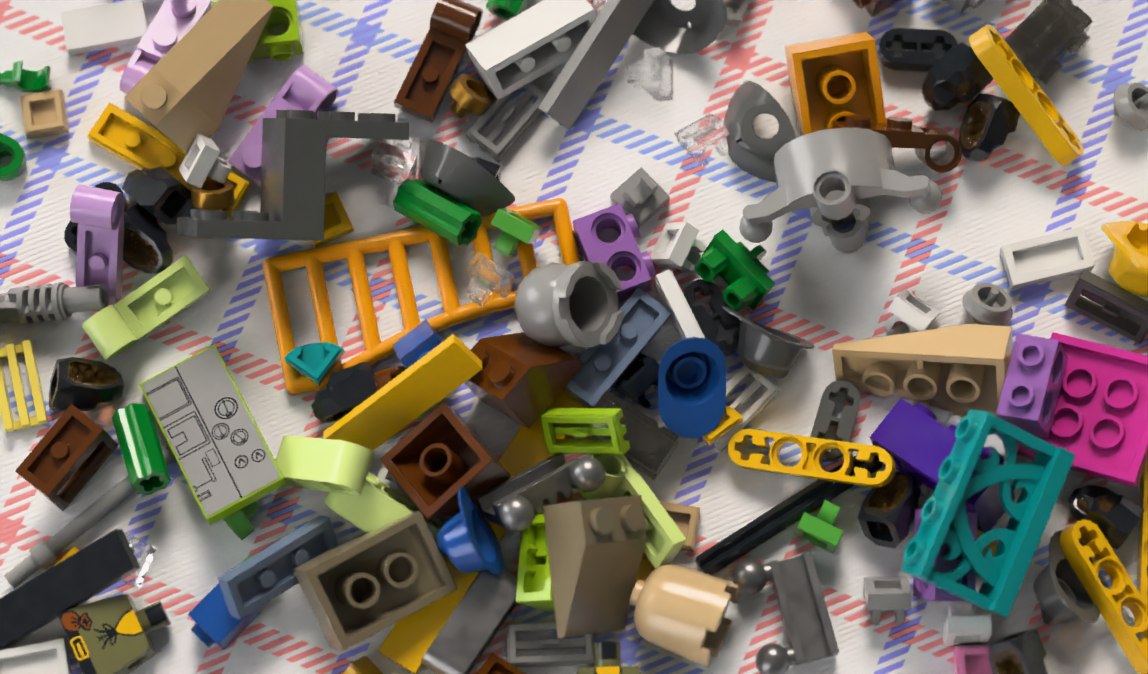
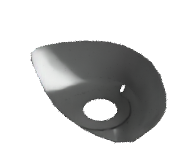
M654 0L633 32V35L646 44L665 52L675 54L695 53L713 43L723 30L727 21L726 5L723 0H695V7L685 11L676 8L671 0Z
M746 81L735 91L729 102L723 122L722 137L725 149L732 161L744 172L756 178L776 183L774 155L784 144L796 139L794 128L777 100L759 84ZM763 113L774 116L779 124V130L776 135L768 139L758 137L752 129L754 118Z
M432 139L420 140L417 176L421 182L432 188H439L454 200L480 213L481 216H489L497 212L498 209L505 208L515 201V196L498 179L466 154Z

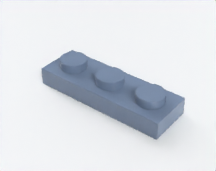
M639 287L620 308V310H624V317L618 333L607 344L588 347L579 357L584 365L563 388L565 392L586 408H596L671 317V311Z
M319 515L219 576L217 579L230 616L242 619L295 586L299 582L292 569L339 546L331 520Z

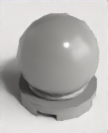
M578 261L571 265L552 262L532 269L521 281L517 289L514 310L524 333L540 344L559 348L571 344L578 347H594L599 344L609 343L619 331L624 317V310H618L616 290H622V286L615 272L603 262Z

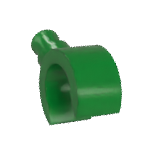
M17 61L13 63L12 70L0 73V86L6 85L7 87H13L25 92H44L49 89L51 71L49 65L40 71H30L22 68L23 61Z

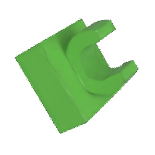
M508 208L498 209L491 225L501 229L502 233L493 249L508 257L510 255L514 256L521 241L526 244L536 243L543 227Z
M825 500L817 517L804 512L794 535L830 553H834L844 532L833 526L841 507Z

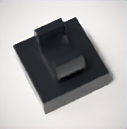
M641 353L613 387L619 394L634 400L645 408H649L651 404L645 398V390L650 385H653L658 391V370L660 365L655 359Z

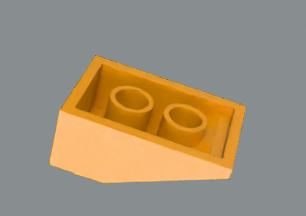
M867 32L785 46L790 87L801 136L825 129H832L833 121L845 122L848 115L870 117L871 123H886L876 43L871 35Z

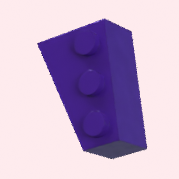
M900 398L869 438L873 446L881 447L893 456L896 470L912 474L919 487L923 484L935 491L939 482L938 472L940 466L950 456L956 442L955 433L957 426L950 425L947 428L936 421V415L926 406L920 403H916L913 406ZM985 447L979 457L982 460L986 459L989 456L990 449ZM999 454L1000 465L1003 464L1004 458ZM1000 482L978 491L965 501L966 511L977 513V529L983 533L991 530L1005 513L999 498ZM1011 484V498L1014 501L1016 497L1014 491H1012Z

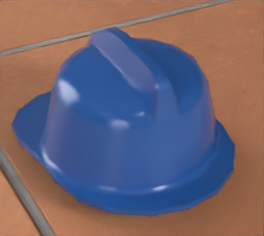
M690 337L682 339L670 346L661 358L658 370V407L660 418L670 431L680 437L697 438L705 436L717 427L724 416L726 406V360L718 345L706 338Z
M461 486L458 490L460 512L449 519L437 535V546L440 552L462 573H473L488 569L493 574H500L504 569V558L497 536L485 517L480 515L466 488Z

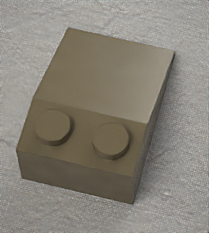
M641 495L583 500L543 506L557 637L565 638L625 629L630 608V597L636 583L646 542Z
M416 511L332 548L292 569L329 646L342 651L458 589L421 511Z

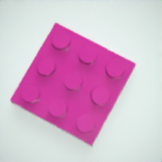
M1052 332L1050 339L1060 341L1068 356V362L1049 437H1036L1076 454L1070 470L1138 488L1148 458V356ZM1018 444V456L1035 459L1037 453Z

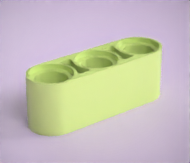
M284 435L275 460L287 482L286 485L301 489L361 495L374 452L366 447L347 441Z
M369 472L361 495L328 492L324 499V502L332 510L366 533L416 511H421L414 502ZM422 513L437 545V535L445 524L439 519L429 521Z

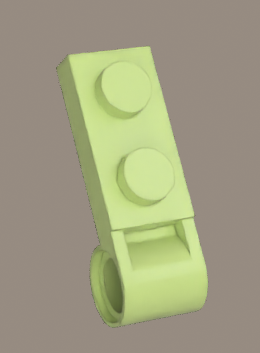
M185 255L116 304L109 305L91 316L82 324V328L103 358L109 361L211 292V289L190 259Z
M593 454L592 457L599 460L605 469V479L598 489L591 492L579 490L580 494L587 500L641 495L646 532L643 552L655 569L661 565L672 563L687 539L641 475L637 474L624 455Z

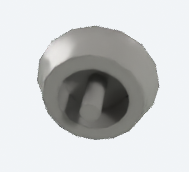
M1137 82L1119 85L1114 91V116H1119L1127 126L1134 130L1143 131L1148 129V87Z
M979 283L971 290H968L963 296L962 305L966 313L977 324L1002 326L1007 324L1012 318V299L998 285Z

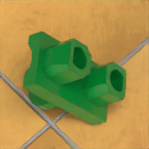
M723 229L714 235L695 266V272L704 281L711 283L720 276L729 285L722 296L724 302L736 312L747 306L754 311L763 303L764 297L775 285V282L767 275L769 270L760 262L767 251L761 245L756 246L750 251L741 241L736 243Z

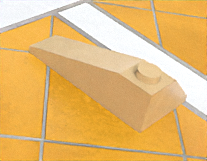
M220 0L146 73L124 98L187 154L197 133L211 138L220 128L228 106L241 82L242 75L252 53L255 51L274 6L267 0Z
M964 324L837 343L832 348L836 381H847L859 390L882 397L895 394L914 400L913 406L916 403H920L927 408L930 405L953 412V416L956 414L963 418L972 409L987 411L998 417L996 412L1013 350L1012 326Z

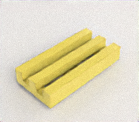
M30 339L21 341L22 344L14 345L12 343L0 349V411L4 430L7 433L49 423L34 347ZM21 354L25 356L37 415L34 417H29L17 359V355ZM4 358L8 359L20 418L17 421L13 419L2 359Z

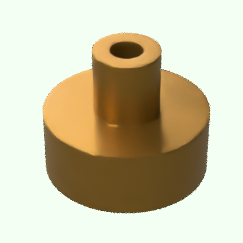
M461 74L450 87V94L455 100L450 109L460 118H463L467 112L474 115H482L493 102V95L487 86L469 74Z
M205 180L201 188L192 185V205L200 209L222 211V208L234 204V185L229 181H225L223 184L215 180Z

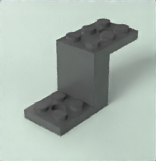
M276 110V118H263L260 212L232 210V218H227V211L191 209L190 217H177V234L197 238L324 240L327 137L409 140V123L395 122L396 114L358 113V119L355 121V112L317 111V119H313L314 111Z

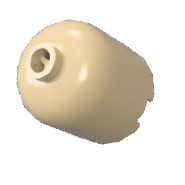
M668 563L661 565L650 573L646 582L638 580L634 586L629 604L636 606L634 612L635 627L642 638L648 642L709 668L711 665L710 656L714 658L718 656L730 629L732 620L725 618L729 601L738 603L740 586L679 564Z

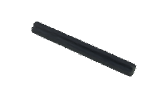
M874 455L873 462L869 463L858 461L855 459L856 456H854V465L849 476H855L854 467L864 468L871 472V474L881 469L883 463L879 461V455ZM843 464L838 466L834 470L830 471L829 473H833L840 470ZM816 480L699 554L695 560L698 568L703 573L711 576L799 521L804 512L810 514L821 507L825 500H832L854 486V484Z

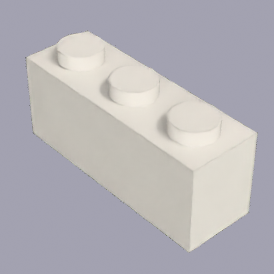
M543 0L465 44L478 76L497 100L568 61L597 16L594 8L587 0Z

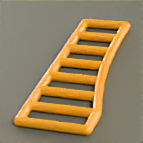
M555 198L508 208L530 221L553 216L563 264L571 265L580 261L568 205L564 199ZM496 212L489 216H481L482 224L477 231L476 238L472 241L484 299L460 306L446 238L424 226L265 259L263 271L286 390L290 394H300L322 389L328 383L333 372L367 361L372 366L396 353L393 344L421 323L405 250L406 246L430 242L444 312L427 319V321L437 333L458 324L513 309L517 290L503 294L500 293L487 232L488 229L497 228L491 225ZM521 241L517 252L524 279L532 269L538 268L533 243L526 244ZM388 250L404 330L381 342L364 255ZM347 259L365 351L343 364L340 358L321 385L318 386L306 376H301L299 371L291 367L284 360L286 355L295 349V343L281 272L306 267L320 343L330 342L338 345L322 264Z

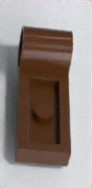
M462 0L437 1L431 15L428 33L394 100L395 108L433 123L467 53L465 44L473 40L479 27L483 13L481 8Z
M848 115L845 122L833 121L832 129L849 127L870 129L881 133L891 142L892 148H915V153L919 160L936 172L944 173L953 170L959 164L962 157L961 146L954 137L939 128L912 125L913 120L909 118L888 117L886 124L871 123V118L867 116ZM938 141H945L946 150L940 158L931 159L930 150L932 146Z

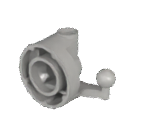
M861 128L825 129L802 135L784 144L775 153L774 171L778 189L769 193L760 203L748 205L743 209L739 230L746 240L751 243H760L767 240L771 235L772 221L790 211L810 208L811 221L815 225L822 227L824 235L829 236L832 245L841 252L851 253L860 249L867 239L871 211L869 197L889 195L908 198L910 206L919 213L929 214L936 211L940 206L942 191L937 184L930 181L924 175L909 177L899 171H895L891 142L885 135L870 129ZM845 222L855 224L854 228L849 232L839 233L836 231Z

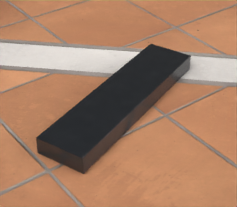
M123 529L113 530L0 598V650L8 648L58 618L57 613L75 608L140 569L141 567Z

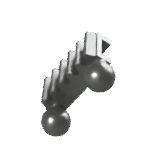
M556 453L476 496L475 501L480 515L485 516L489 522L512 531H521L531 525L535 513L540 514L543 512V503L549 505L557 504V495L565 498L571 497V487L585 492L598 489L604 482L605 469L602 463L593 457L575 458L566 463L563 454Z
M811 551L805 552L801 556L781 561L774 560L763 565L756 560H744L735 567L732 576L733 583L740 586V592L758 593L764 588L767 581H773L774 593L777 596L778 607L787 632L790 648L785 649L779 644L771 643L763 646L758 651L755 663L761 674H785L791 665H799L838 655V645Z

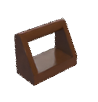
M71 404L15 472L60 510L64 511L119 445L101 426Z

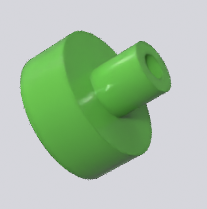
M253 502L225 517L223 520L242 541L255 531V528L248 519L261 508L256 502Z

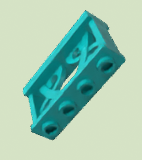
M971 409L957 426L955 433L956 442L950 456L940 466L938 472L939 482L933 496L923 506L921 512L922 522L917 534L906 546L902 572L961 598L982 610L1008 618L1076 454L1061 447H1056L987 411ZM995 434L1001 439L1005 449L1003 464L999 465V454L993 446H989L990 453L986 459L982 460L979 457L988 435ZM1016 443L1037 453L1033 464L1015 463ZM1013 479L1015 480L1012 491H1016L1020 487L1022 488L1016 503L1011 498V481ZM1000 482L999 498L1005 512L1010 516L1006 528L989 530L974 541L968 524L965 501L978 491ZM996 539L1000 542L994 557L991 553L992 548H987L982 555L981 552L990 542ZM943 542L948 546V553L941 559L953 560L959 557L960 554L963 557L955 569L945 573L938 571L934 565ZM971 569L983 583L979 592L956 581L961 579Z

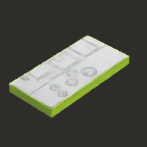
M215 344L139 384L210 526L287 484Z

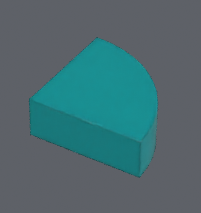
M330 342L311 343L296 347L286 355L284 360L291 367L320 386L345 351L340 346Z

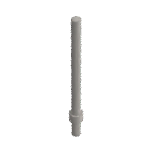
M169 444L164 446L162 452L168 466L176 458ZM129 475L46 542L40 540L30 548L29 552L31 554L4 575L10 585L15 589L41 567L46 570L58 560L57 554L135 493L136 489L131 486Z

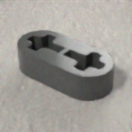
M838 380L825 388L810 437H825L829 425L837 427L835 433L836 441H850L861 398L858 389L853 384ZM839 391L845 392L847 394L846 400L852 403V406H844L840 418L832 416L835 402L829 400V396L836 397ZM831 449L830 452L826 451L823 454L821 461H837L843 454L838 449Z

